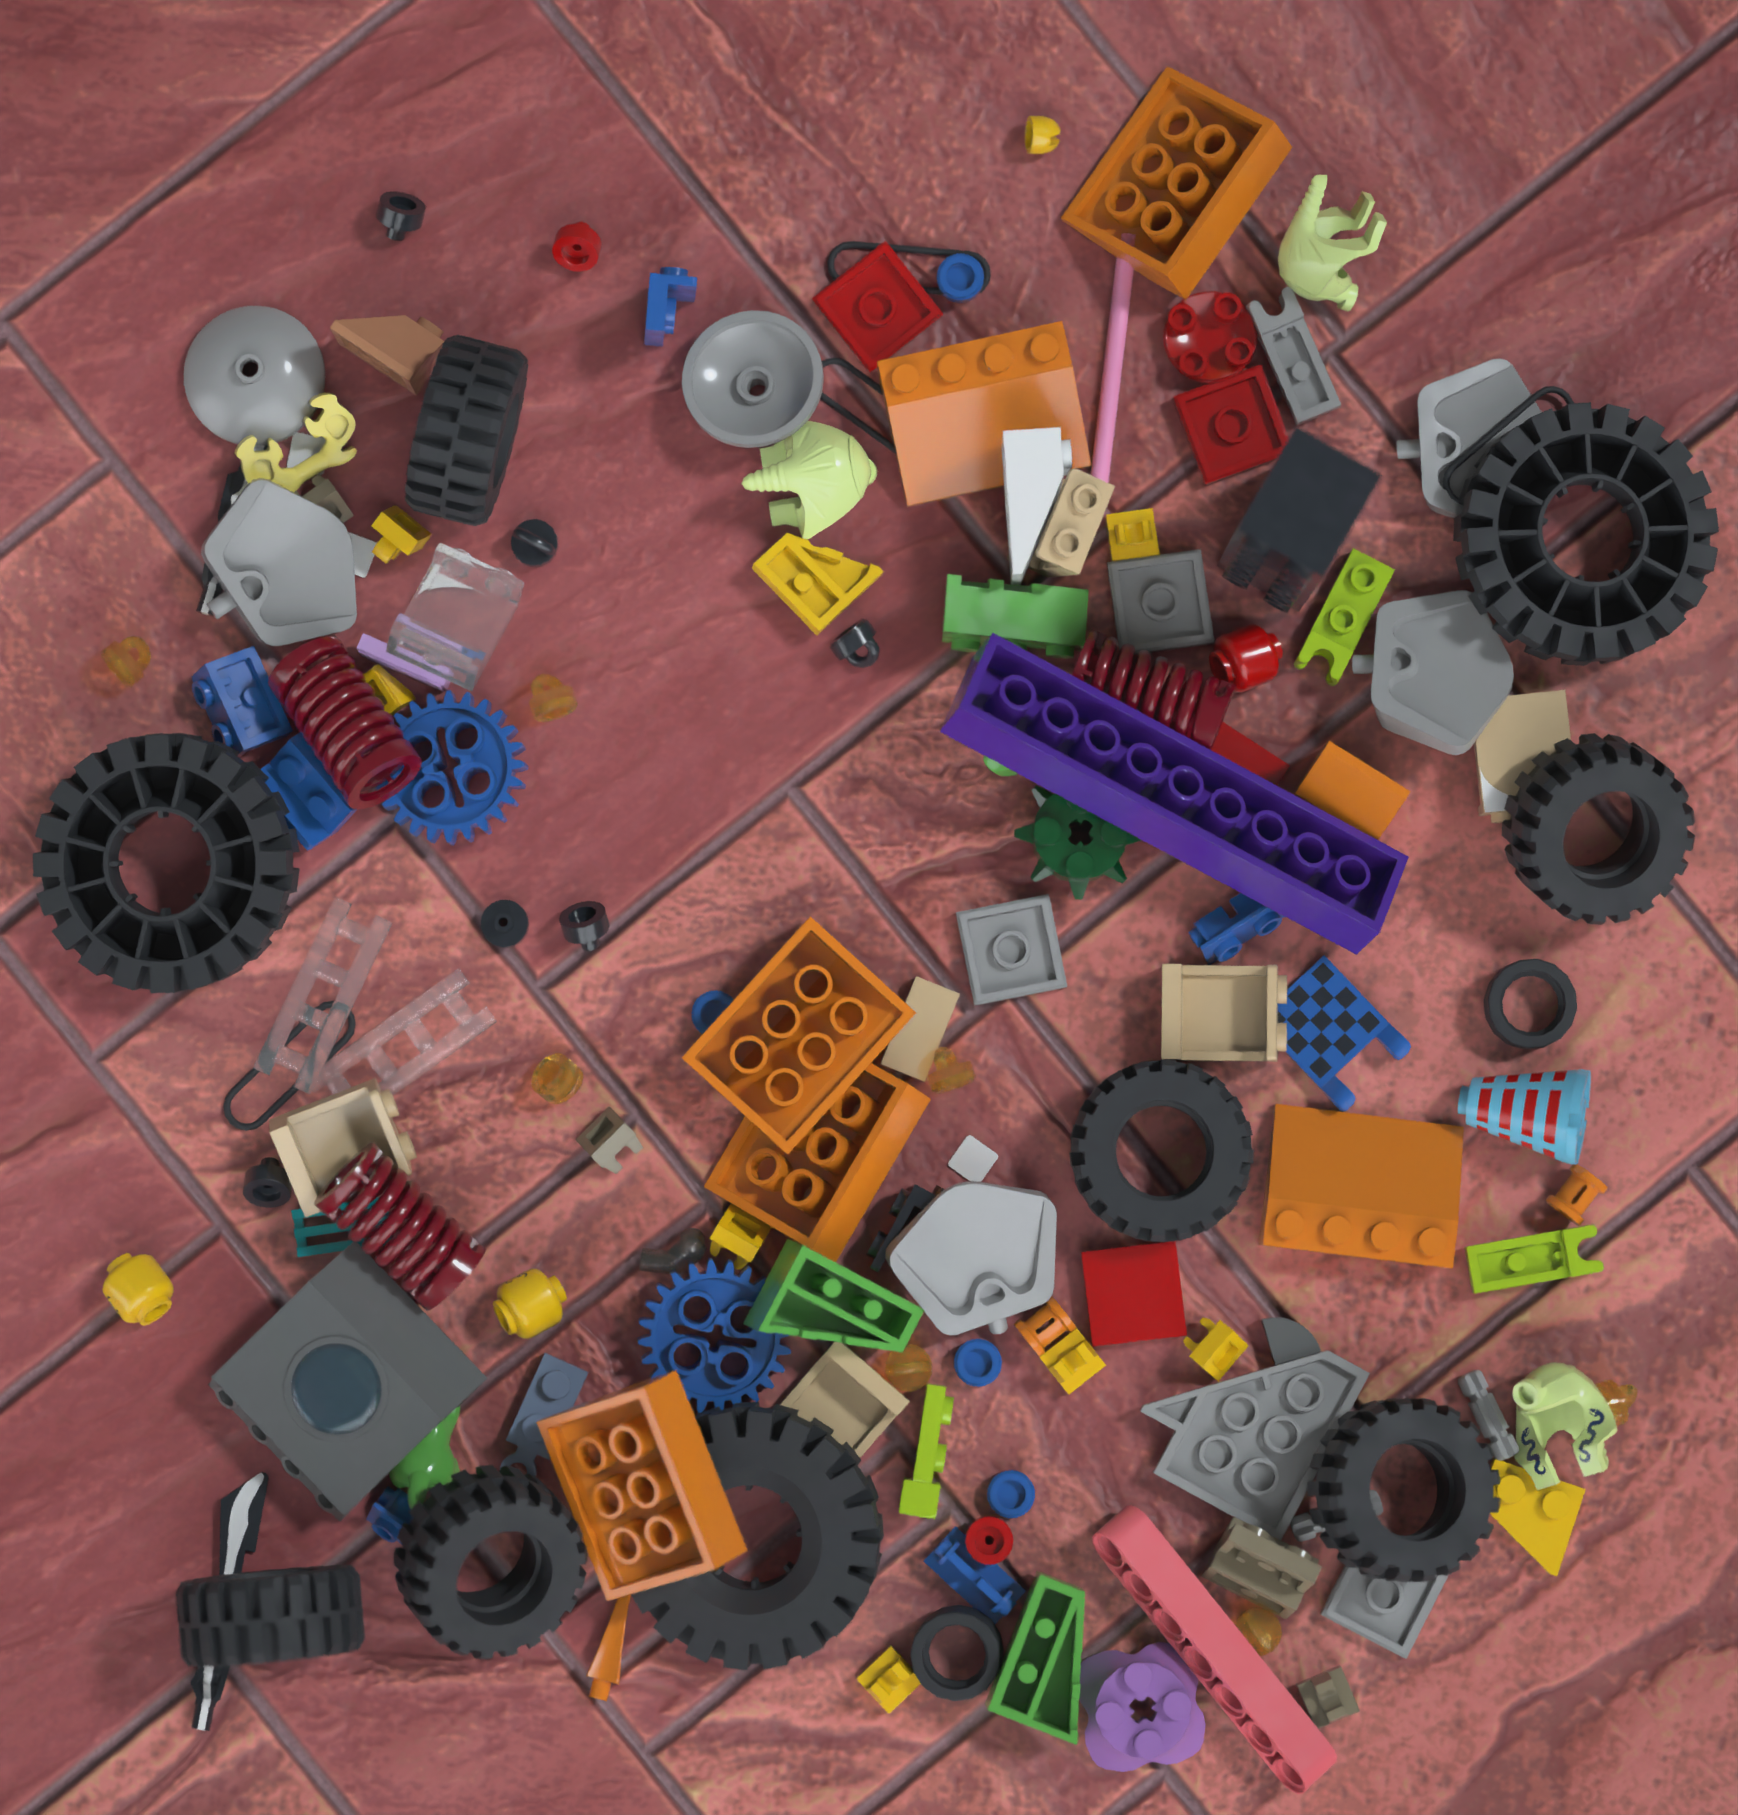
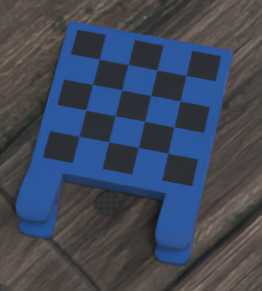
M1325 955L1287 989V1004H1278V1023H1287V1051L1285 1052L1342 1112L1347 1111L1354 1104L1356 1098L1348 1087L1335 1075L1375 1037L1396 1060L1402 1059L1410 1051L1411 1045L1408 1040L1376 1010Z

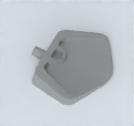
M1501 358L1492 359L1430 383L1422 388L1418 396L1420 439L1397 440L1398 459L1421 458L1424 498L1429 508L1438 514L1455 518L1462 513L1463 505L1451 499L1447 490L1443 488V477L1447 468L1531 396L1517 371L1507 360ZM1536 402L1452 473L1450 488L1458 498L1465 481L1473 476L1476 471L1474 465L1486 450L1496 444L1500 437L1519 426L1530 417L1541 413Z
M258 478L252 480L217 523L201 547V555L204 562L224 590L222 594L206 604L213 616L218 620L236 608L253 635L258 640L271 646H282L342 632L351 628L356 621L357 605L353 546L346 526L327 509L269 479Z
M1459 590L1386 603L1379 608L1377 613L1374 654L1353 655V673H1372L1371 699L1378 721L1383 728L1447 754H1464L1472 747L1511 691L1514 679L1513 665L1498 633L1492 629L1493 624L1487 612L1480 616L1468 597L1471 594L1469 591Z
M974 1181L957 1183L939 1193L888 1245L886 1260L898 1279L942 1333L950 1336L958 1335L988 1324L992 1334H1001L1008 1329L1006 1317L1046 1303L1053 1295L1057 1223L1056 1207L1045 1193L1037 1190Z

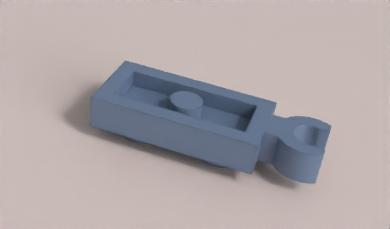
M544 1353L506 1438V1441L517 1445L518 1448L515 1453L503 1460L500 1468L519 1462L525 1465L527 1474L530 1473L536 1477L537 1466L534 1461L536 1456L539 1455L550 1460V1455L537 1421L574 1407L588 1376V1371L548 1353Z

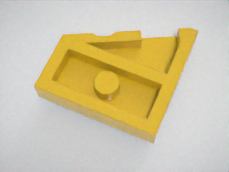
M786 533L752 566V569L816 635L821 633L877 581L884 572L879 566L874 564L864 565L843 557V553L828 547L819 548L813 546L809 540L790 533Z
M1493 1458L1490 1470H1499L1501 1484L1493 1485V1497L1501 1498L1499 1513H1490V1516L1548 1574L1557 1576L1586 1489L1560 1481L1556 1485L1537 1490L1532 1477L1524 1468Z

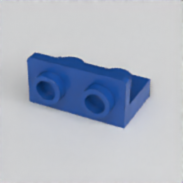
M677 267L660 268V274L650 273L644 345L663 347L664 334H673L676 301L695 302L697 277L688 276V270Z
M255 646L206 663L192 675V692L197 704L201 708H205L213 725L211 729L213 740L239 751L237 755L239 758L247 751L284 738L293 732L281 703L269 687V677Z
M301 732L290 738L269 764L261 768L269 777L265 782L272 792H280L290 813L284 815L288 829L296 828L297 840L306 850L313 849L337 833L357 811V809L349 807L341 794L342 791L336 788L332 776L326 773L322 762L316 758L313 748L306 743Z

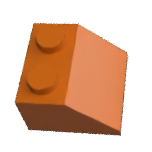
M1328 741L1319 751L1293 795L1379 840L1411 791L1336 744Z

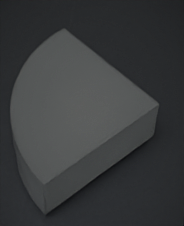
M1279 1317L1261 1319L1274 1365L1321 1352L1314 1336L1299 1323Z

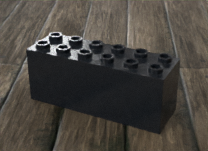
M1296 426L1217 564L1218 567L1225 570L1222 577L1242 589L1247 590L1250 584L1266 593L1263 600L1282 612L1288 613L1290 608L1299 612L1326 575L1382 474Z

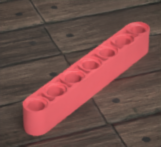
M1129 1505L1123 1508L1093 1535L1092 1543L1098 1555L1280 1782L1292 1792L1303 1794L1337 1762L1335 1750L1149 1517L1137 1507Z

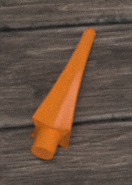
M631 1594L617 1598L605 1633L586 1674L587 1677L593 1678L588 1697L607 1701L611 1684L619 1685L625 1626Z

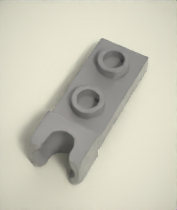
M1285 287L1279 296V303L1282 308L1281 314L1277 316L1268 315L1261 303L1256 300L1250 302L1246 308L1256 328L1257 339L1260 340L1296 426L1340 408L1341 402L1303 318L1304 314L1295 293L1290 287Z

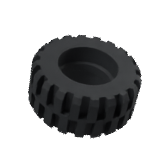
M462 335L449 337L443 342L424 394L407 468L405 501L414 511L471 526H478L488 521L504 481L524 401L528 359L520 350Z
M1595 733L1581 734L1579 744H1575L1568 738L1555 743L1556 752L1548 756L1542 751L1532 759L1536 766L1528 775L1523 771L1514 782L1520 787L1516 796L1508 795L1504 809L1511 814V818L1502 822V837L1511 843L1506 845L1504 849L1508 862L1516 868L1515 874L1527 888L1551 909H1556L1562 916L1573 921L1582 918L1588 924L1602 925L1606 922L1607 916L1614 923L1629 920L1631 918L1630 911L1635 909L1641 914L1647 912L1654 907L1651 900L1659 894L1666 897L1672 891L1674 886L1670 884V881L1676 873L1683 875L1689 863L1683 858L1685 850H1693L1695 835L1687 829V826H1692L1695 823L1693 808L1685 803L1689 795L1684 785L1674 778L1675 773L1636 743H1628L1619 736L1608 734L1602 739ZM1613 791L1627 793L1632 803L1633 816L1629 833L1623 844L1611 856L1601 862L1586 866L1570 865L1566 861L1564 854V835L1573 814L1582 804L1599 794Z
M1163 1059L1133 1064L1119 1070L1100 1083L1084 1101L1079 1110L1071 1132V1152L1069 1153L1070 1166L1075 1177L1074 1182L1092 1212L1106 1222L1109 1227L1136 1239L1156 1242L1179 1241L1191 1238L1211 1229L1225 1215L1229 1214L1238 1204L1237 1200L1242 1192L1246 1190L1250 1180L1248 1176L1251 1164L1254 1162V1149H1252L1251 1135L1253 1134L1250 1122L1246 1120L1243 1114V1106L1237 1097L1227 1090L1226 1084L1216 1076L1213 1077L1204 1072L1202 1068L1190 1063L1184 1064L1176 1062V1060ZM1168 1106L1186 1113L1199 1126L1205 1140L1206 1158L1200 1175L1187 1189L1174 1195L1153 1196L1139 1191L1126 1180L1118 1165L1116 1147L1123 1126L1134 1114L1149 1107Z
M1393 1398L1362 1404L1359 1411H1348L1338 1419V1425L1340 1426L1338 1429H1328L1320 1440L1326 1449L1324 1453L1313 1454L1310 1468L1317 1470L1316 1481H1307V1496H1316L1317 1507L1309 1510L1313 1524L1324 1525L1326 1531L1321 1533L1320 1538L1327 1548L1340 1551L1337 1554V1559L1347 1567L1359 1568L1361 1575L1372 1579H1385L1386 1581L1426 1582L1435 1580L1437 1575L1448 1576L1460 1569L1459 1561H1471L1480 1552V1547L1475 1542L1478 1539H1489L1494 1525L1487 1521L1490 1513H1499L1501 1498L1493 1497V1485L1501 1484L1499 1470H1490L1488 1460L1494 1457L1489 1443H1478L1476 1441V1438L1480 1435V1430L1472 1421H1460L1459 1411L1448 1405L1437 1406L1435 1400ZM1399 1444L1412 1445L1418 1449L1429 1461L1437 1482V1498L1430 1518L1416 1533L1406 1536L1393 1534L1381 1523L1374 1511L1370 1496L1371 1477L1378 1460L1388 1449Z
M483 1465L476 1467V1473L469 1474L466 1469L452 1474L451 1478L453 1481L444 1486L440 1482L428 1490L432 1495L424 1503L419 1500L409 1512L413 1516L410 1524L403 1523L397 1538L403 1546L396 1547L393 1565L398 1570L395 1575L397 1588L404 1596L403 1601L428 1633L440 1645L446 1644L450 1651L461 1656L471 1653L475 1659H491L494 1652H498L502 1658L518 1654V1647L526 1645L530 1649L542 1642L540 1636L550 1629L553 1633L563 1623L560 1620L565 1611L571 1613L578 1601L574 1593L576 1588H583L587 1573L580 1565L586 1564L588 1560L587 1546L582 1542L583 1532L578 1522L571 1516L570 1511L550 1489L530 1473L523 1474L518 1468L503 1466L498 1471L493 1465ZM510 1531L524 1533L523 1548L519 1560L504 1579L484 1590L475 1592L457 1591L459 1570L473 1548L495 1534Z
M351 1565L294 1567L202 1577L181 1582L176 1591L180 1654L188 1666L213 1667L260 1664L336 1655L360 1649L365 1640L360 1574Z

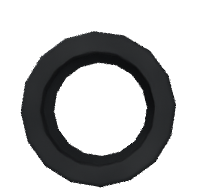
M1540 959L1518 960L1500 969L1489 982L1484 997L1485 1018L1493 1033L1506 1044L1523 1050L1543 1048L1561 1039L1572 1026L1577 1011L1576 991L1568 975L1555 964ZM1534 976L1544 979L1553 987L1557 995L1558 1010L1555 1019L1548 1027L1537 1032H1525L1516 1029L1508 1022L1503 1012L1502 1000L1505 990L1513 981L1521 977Z
M954 1605L942 1607L925 1619L914 1636L910 1656L913 1672L925 1689L936 1697L960 1701L972 1699L989 1688L998 1675L1004 1649L1001 1633L991 1618L976 1608ZM954 1625L968 1627L977 1633L984 1643L986 1654L984 1664L979 1672L969 1679L959 1681L947 1679L939 1674L932 1665L929 1655L931 1640L936 1633L945 1627Z

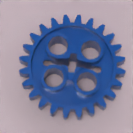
M447 690L444 702L440 704L432 693H428L426 708L422 709L414 701L409 702L412 712L411 717L407 719L399 713L394 714L397 723L403 731V739L410 741L413 747L423 741L431 742L433 751L428 760L422 762L420 770L414 779L396 795L384 801L382 805L388 811L400 807L394 821L401 826L412 819L409 832L417 837L427 828V840L434 844L439 839L441 832H444L445 839L450 845H455L458 832H462L470 843L474 842V828L478 826L488 835L492 834L489 820L495 817L505 823L507 818L501 810L504 804L511 807H518L519 805L510 795L512 789L521 790L526 788V785L515 777V773L528 770V765L525 762L515 759V756L523 753L526 747L522 742L510 743V740L519 732L514 725L501 728L507 718V715L502 710L495 712L489 717L492 704L487 699L482 700L474 708V696L470 692H466L461 702L457 703L455 694L451 690ZM440 728L445 729L449 755L458 764H461L454 768L455 779L464 799V806L458 808L456 805L452 780L441 771L448 767V763L437 735V731ZM466 728L477 729L478 738L473 747L463 750L459 749L456 740L460 732ZM404 765L392 776L394 779L404 769ZM478 773H488L490 784L487 790L481 794H471L469 792L471 778ZM385 781L384 783L378 785L377 787H375L376 790L389 784V782ZM433 786L443 787L445 796L442 803L435 808L425 807L424 795L427 790Z
M712 1258L707 1259L706 1268L703 1272H699L692 1261L688 1262L689 1276L685 1278L675 1270H672L670 1273L675 1285L668 1288L661 1283H657L655 1286L662 1296L661 1300H645V1305L654 1312L653 1317H641L638 1321L641 1326L650 1329V1334L638 1337L637 1342L639 1345L648 1346L652 1349L640 1357L642 1364H657V1367L650 1373L649 1378L676 1370L688 1401L691 1397L696 1399L698 1413L703 1412L708 1401H713L714 1406H719L721 1410L724 1409V1401L731 1400L733 1405L735 1403H742L741 1396L747 1394L755 1402L759 1401L755 1387L762 1384L767 1388L773 1389L774 1385L768 1373L770 1370L784 1373L785 1371L784 1366L776 1360L777 1355L791 1354L790 1347L780 1343V1338L789 1335L760 1332L750 1327L738 1329L730 1323V1316L736 1307L741 1305L753 1306L767 1278L762 1276L752 1283L750 1281L752 1268L749 1265H746L738 1275L734 1274L732 1259L726 1261L722 1271L716 1270ZM694 1296H701L709 1301L708 1313L699 1320H692L683 1314L685 1302ZM679 1324L699 1331L712 1332L714 1325H720L724 1335L754 1339L757 1344L755 1347H747L727 1340H718L716 1347H710L706 1337L696 1334L676 1333L673 1331V1327ZM692 1343L700 1349V1356L693 1365L681 1366L674 1361V1352L679 1345ZM738 1352L746 1357V1366L741 1373L727 1375L720 1369L722 1358L728 1353Z

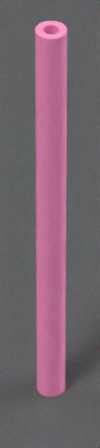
M1122 234L1121 240L1134 247L1135 235ZM1116 257L1090 474L1107 483L1109 482L1134 268L1119 257Z

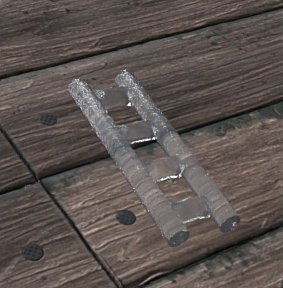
M338 897L334 898L253 1066L254 1069L269 1076L276 1063L299 1073L293 1087L307 1094H311L393 924L375 915L369 928L348 919L346 916L352 904ZM337 935L361 945L349 971L326 961ZM317 977L340 987L329 1013L305 1003ZM296 1020L319 1030V1034L308 1056L284 1046Z
M458 968L304 1077L314 1093L326 1085L332 1094L351 1088L342 1074L366 1058L382 1080L378 1083L381 1091L390 1089L392 1095H395L495 1024L497 1020L487 1006L476 1014L473 1013L458 992L470 983L460 968ZM441 1003H444L459 1026L436 1042L420 1018ZM404 1030L420 1054L399 1069H396L381 1046Z

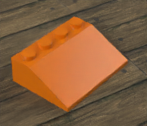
M1167 66L1061 219L1113 256L1129 263L1134 270L1150 281L1187 300L1288 155L1292 145L1275 121ZM1122 234L1135 235L1134 247L1121 240Z
M1063 321L877 361L878 378L907 507L1004 486L1001 450L1003 431L1061 427V440L1071 441V469L1079 470L1091 467L1074 370Z
M810 916L682 1056V1059L788 1155L916 1012Z
M870 1063L788 1155L745 1116L704 1187L805 1247L837 1262L931 1099L903 1080Z
M1275 1104L1258 1245L1453 1269L1459 1221L1464 1127Z
M676 1370L638 1382L537 1421L574 1519L578 1522L583 1532L582 1539L587 1546V1552L607 1601L715 1570L747 1551Z

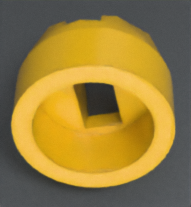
M1028 116L1025 127V147L1028 154L1049 153L1058 146L1060 140L1054 137L1061 132L1057 122L1044 116Z

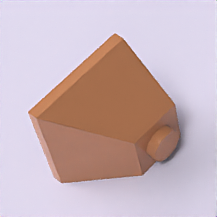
M406 315L335 320L330 327L338 344L416 396L431 375L439 350L442 349L444 342L440 339L444 332L421 316L417 322Z

